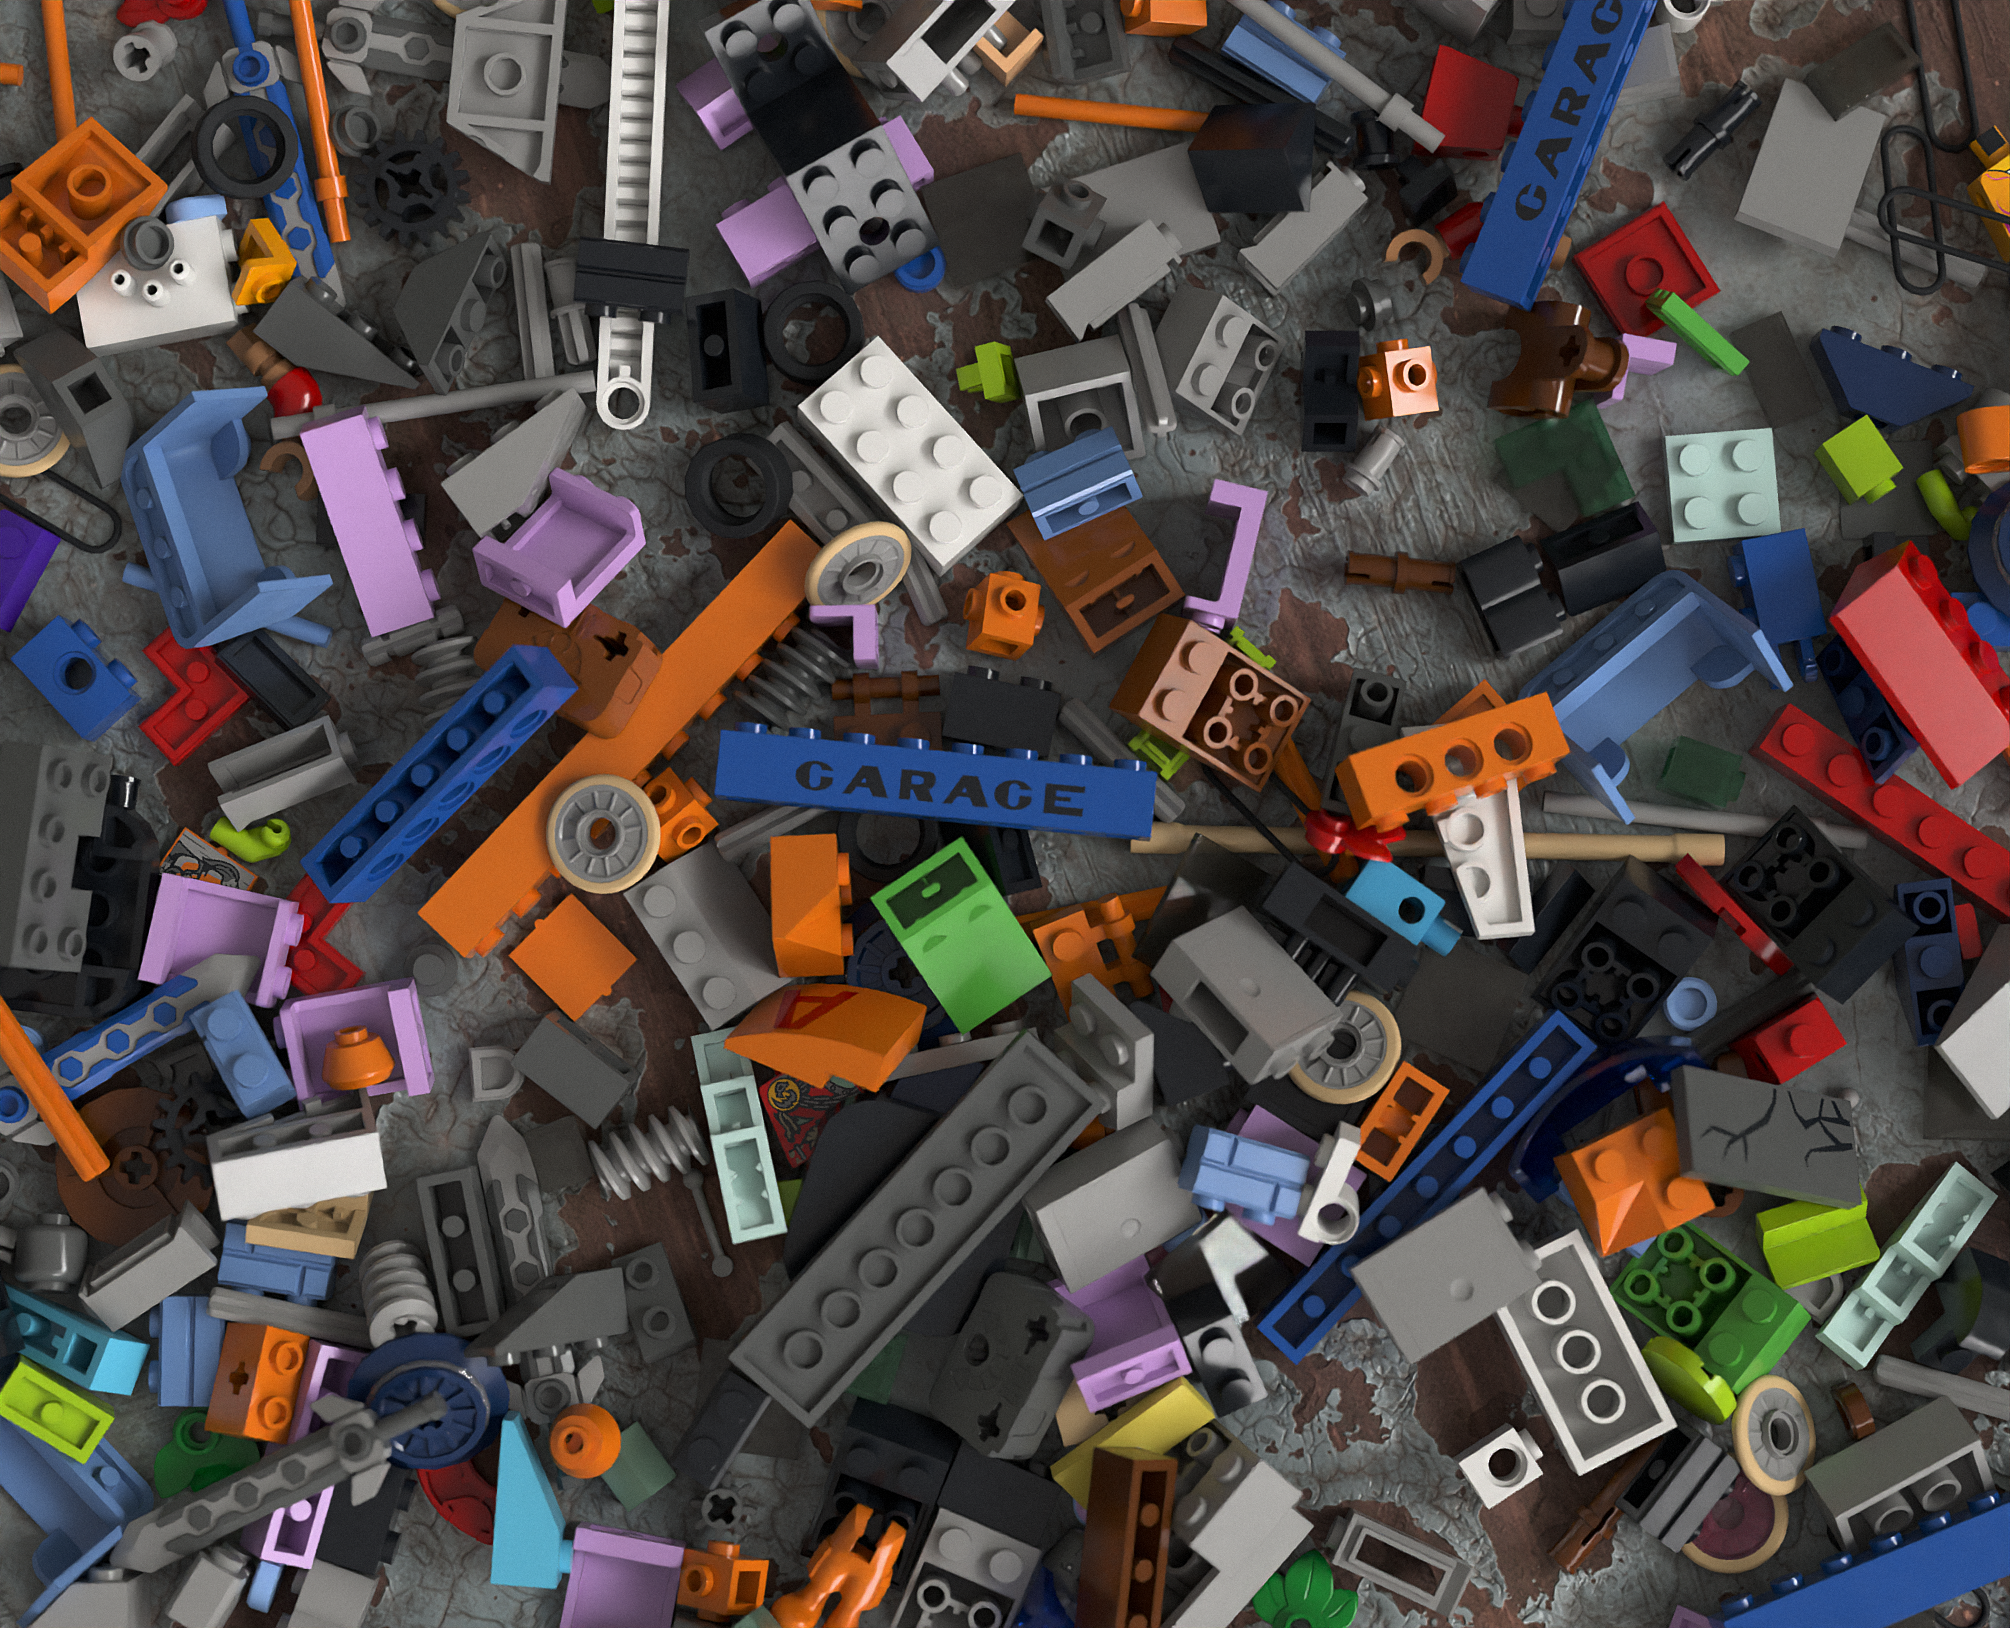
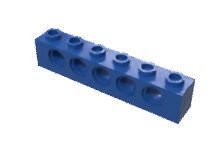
M513 645L299 861L329 903L366 902L578 689L577 685L548 647Z

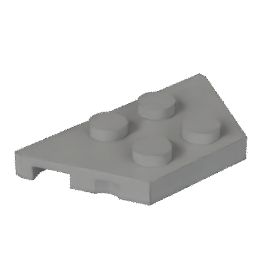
M499 0L486 7L480 5L457 14L447 124L541 184L551 185L568 0Z

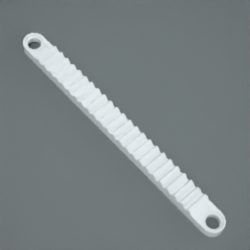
M615 0L604 239L659 245L670 0ZM617 309L616 319L600 317L596 404L598 413L606 424L612 428L624 431L638 427L649 415L655 324L638 321L639 311ZM619 388L631 389L639 398L638 411L629 419L616 418L611 414L608 407L610 395Z

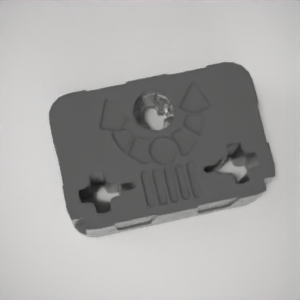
M1005 1272L994 1273L986 1281L980 1298L952 1348V1353L930 1392L929 1407L931 1412L947 1427H951L967 1440L974 1449L986 1457L1026 1460L1032 1457L1037 1451L1075 1377L1071 1365L1084 1359L1093 1342L1095 1335L1093 1320L1037 1277Z

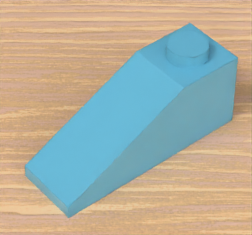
M4 1281L26 1349L20 1350L18 1353L89 1390L131 1396L150 1349V1344L121 1329L113 1332L99 1319Z
M509 1410L502 1420L490 1584L556 1589L562 1578V1573H571L574 1540H565L566 1522L520 1411Z

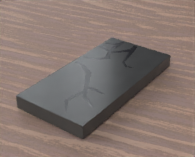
M1687 1065L1671 1070L1681 1176L1848 1210L1862 1204L1851 1101Z

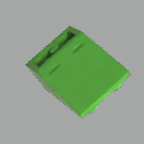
M962 837L870 897L962 1036L1053 976Z
M1690 1221L1657 1235L1639 1259L1633 1257L1608 1289L1615 1302L1658 1336L1671 1338L1696 1353L1701 1358L1700 1360L1705 1363L1701 1369L1711 1377L1714 1374L1720 1375L1737 1397L1753 1380L1762 1375H1768L1812 1318L1796 1299Z

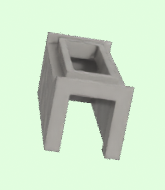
M185 94L135 156L157 175L191 132H194L197 121L205 111L193 98ZM224 123L217 129L213 140V154L216 161L226 148L237 140L234 133ZM192 158L168 186L167 192L149 216L155 217L165 224L167 221L165 207L175 200L186 198L201 180Z
M1329 161L1325 166L1323 174L1319 172L1311 180L1310 212L1278 213L1252 239L1250 247L1242 248L1239 251L1236 262L1275 298L1364 209L1368 197L1362 192L1366 189V186L1351 169L1343 166L1339 170Z
M1148 218L1046 298L1045 303L1078 344L1082 340L1087 326L1094 332L1117 314L1119 310L1126 307L1128 303L1134 301L1171 271L1167 264L1170 263L1174 269L1178 267L1182 260L1177 252L1182 249V245L1165 223H1161L1156 227L1152 220Z
M327 715L208 763V767L225 793L217 797L219 805L237 832H240L250 822L348 783H352L353 786L358 785L352 764L360 761V757L349 731L339 733L330 716Z
M187 1199L180 1214L174 1216L172 1213L97 1262L94 1268L91 1264L86 1266L78 1293L81 1297V1302L93 1318L101 1319L115 1332L215 1266L217 1258L210 1250L221 1243L222 1236Z
M1351 1507L1345 1518L1338 1515L1335 1517L1324 1542L1325 1546L1331 1548L1327 1557L1332 1564L1345 1568L1430 1608L1449 1619L1452 1618L1474 1570L1468 1562ZM1368 1534L1444 1570L1434 1593L1431 1594L1355 1558L1365 1535Z

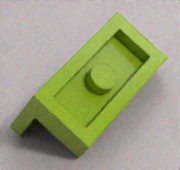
M1861 1183L1862 1204L1849 1210L1799 1200L1756 1214L1755 1237L1775 1285L1784 1291L1879 1260L1880 1250L1866 1219L1868 1200Z
M19 1354L16 1358L14 1369L0 1389L1 1416L85 1465L115 1419L113 1406L62 1375L22 1354Z

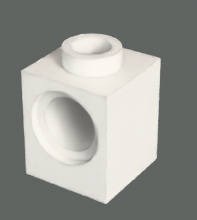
M1505 1423L1453 1457L1474 1492L1487 1509L1492 1508L1543 1474L1536 1463V1460L1541 1458L1543 1454L1526 1428L1517 1433L1514 1427L1508 1423ZM1499 1449H1511L1516 1457V1465L1513 1471L1503 1477L1493 1476L1489 1470L1491 1455Z

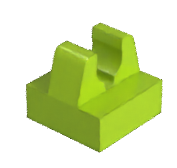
M995 341L975 346L977 363L956 369L960 391L968 390V393L984 391L985 399L998 403L1021 399L1011 346Z

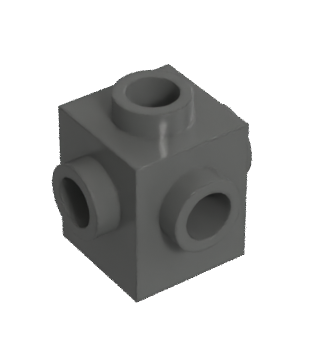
M1059 174L1048 192L1039 188L1031 201L1025 218L1031 220L1032 223L1021 247L1070 271L1083 248L1090 251L1095 249L1107 222L1099 219L1107 198L1092 191L1086 184L1070 180Z

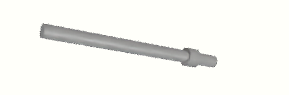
M1227 0L1380 114L1378 120L1394 132L1398 128L1432 153L1445 138L1443 133L1412 111L1414 107L1412 103L1398 93L1394 96L1390 95L1264 0Z
M593 370L449 391L446 396L435 393L365 404L370 418L379 416L381 423H389L541 400L547 394L559 388L563 393L572 387L578 394L596 391ZM335 403L313 406V412L271 418L274 440L300 436L304 423L361 405L336 408Z
M1544 791L1542 812L1622 821L1594 796ZM1624 800L1635 817L1632 821L1634 823L1762 838L1780 819ZM1807 816L1837 846L1866 849L1868 840L1867 828L1826 824L1825 818Z

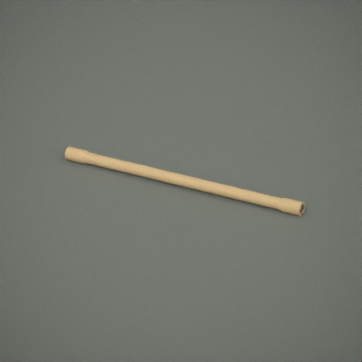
M1152 822L1150 842L1130 840V853L1179 854L1181 852L1281 854L1254 826L1183 825L1178 822ZM1267 827L1292 854L1319 855L1315 847L1306 841V830L1304 827ZM1405 830L1407 834L1405 840L1385 845L1392 856L1446 857L1436 830ZM1523 832L1526 859L1626 861L1631 854L1641 862H1669L1676 865L1688 853L1701 866H1723L1725 859V838L1723 834L1624 835Z

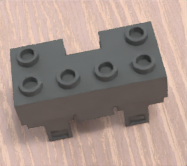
M3 740V745H0V965L69 972L81 971L82 958L86 949V930L92 891L71 887L78 837H86V835L100 837L106 794L110 786L112 756Z

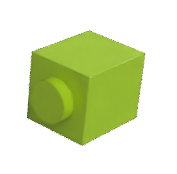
M1865 415L1821 444L1814 452L1850 506L1863 497L1870 505L1896 488V485L1891 479L1903 469V466L1868 415Z

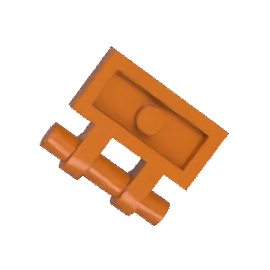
M1117 893L1106 894L1097 900L1103 916L1089 922L1079 903L1030 923L1045 964L1053 974L1051 979L1069 1023L1071 1022L1069 1008L1072 1006V981L1088 973L1094 976L1117 999L1118 997L1113 985L1123 981L1129 982L1136 998L1147 996L1154 991V986L1149 976L1152 966L1147 954L1140 952L1132 932L1135 929V923L1131 912L1128 909H1123ZM1105 939H1112L1119 959L1104 964L1096 943Z

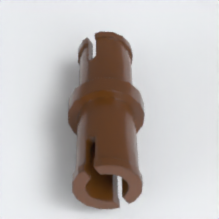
M1347 551L1346 561L1348 563L1345 562L1344 585L1353 584L1391 588L1392 594L1403 595L1405 590L1445 593V595H1452L1454 587L1450 583L1455 584V561L1409 558L1408 553L1396 551L1394 556Z

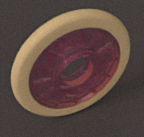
M1727 1453L1738 1462L1736 1453ZM1743 1470L1736 1476L1735 1488L1727 1496L1737 1499L1743 1506L1744 1517L1740 1525L1733 1529L1719 1527L1713 1520L1711 1509L1703 1520V1528L1699 1536L1694 1541L1685 1544L1681 1549L1689 1559L1710 1571L1734 1574L1746 1572L1762 1565L1780 1547L1787 1531L1789 1509L1786 1495H1772L1760 1490L1748 1479Z

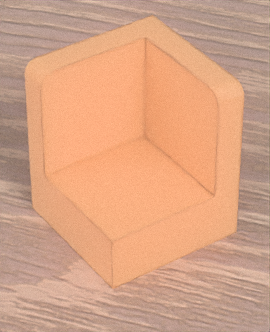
M1008 11L994 24L1008 39L1006 47L999 52L989 41L982 37L972 48L982 59V65L1005 87L1042 50L1043 35L1036 28L1030 33Z

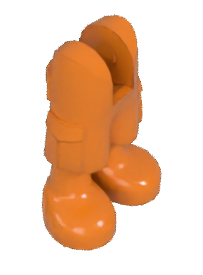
M857 1504L847 1514L834 1534H830L819 1545L806 1567L808 1568V1575L811 1581L800 1591L787 1593L776 1599L769 1612L782 1628H814L822 1614L828 1597L836 1591L840 1592L842 1598L821 1628H859L861 1612L878 1607L887 1588L890 1586L893 1574L892 1567L903 1545L906 1530L892 1521L886 1532L880 1536L875 1545L877 1548L873 1552L856 1541L864 1534L867 1522L874 1509L863 1504Z

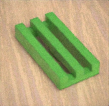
M1656 288L1645 301L1646 307L1718 372L1738 376L1750 362L1674 292H1668L1664 289L1662 291L1660 288Z

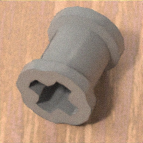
M154 20L140 23L133 29L132 33L124 35L116 42L113 49V60L116 68L123 76L133 81L141 82L150 79L158 72L159 68L165 67L174 59L177 48L176 37L165 24H160ZM145 47L149 53L145 54L142 48Z

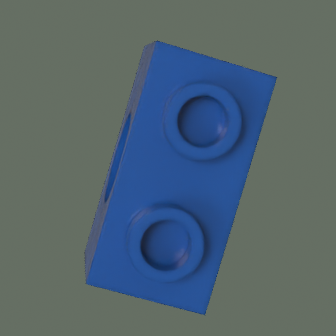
M58 615L10 659L83 739L95 742L142 699L132 689V686L138 681L117 658H114L109 663L96 649L102 642L101 639L82 619L79 618L73 623L71 620ZM87 661L92 670L91 680L85 687L74 689L69 681L70 671L75 664Z

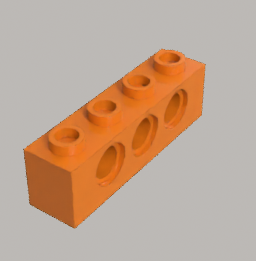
M1546 691L1350 755L1334 770L1357 830L1376 825L1378 832H1383L1405 824L1409 821L1408 813L1425 808L1427 815L1431 816L1459 804L1457 797L1474 792L1477 800L1500 793L1508 788L1506 781L1520 776L1524 777L1526 783L1546 778L1557 772L1555 764L1568 755L1570 750ZM1494 739L1502 740L1509 745L1512 751V760L1503 759L1497 754L1494 747ZM1445 755L1453 756L1461 762L1464 770L1463 777L1456 776L1447 769ZM1395 771L1404 772L1411 777L1415 786L1414 793L1405 792L1397 785Z

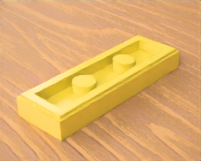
M1183 1376L1166 1382L1051 1465L1050 1469L1053 1479L1086 1510L1094 1447H1139L1163 1455L1215 1417L1212 1405Z

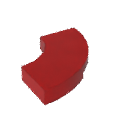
M1687 853L1674 866L1676 873L1714 913L1718 914L1739 936V939L1774 973L1782 976L1794 965L1722 885L1690 854Z
M473 1458L466 1462L437 1470L415 1469L424 1493L433 1507L446 1521H449L459 1530L475 1538L477 1541L493 1546L497 1486L492 1484L477 1469Z

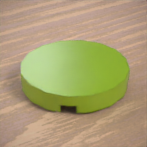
M1656 1336L1654 1339L1651 1338L1641 1349L1640 1353L1654 1381L1666 1394L1696 1417L1711 1424L1722 1425L1737 1407L1733 1392L1720 1375L1714 1374L1710 1379L1701 1369L1705 1364L1700 1360L1701 1358L1681 1343L1666 1336Z

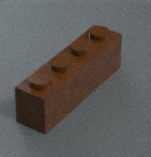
M1094 1447L1074 1628H1160L1178 1459L1139 1447Z

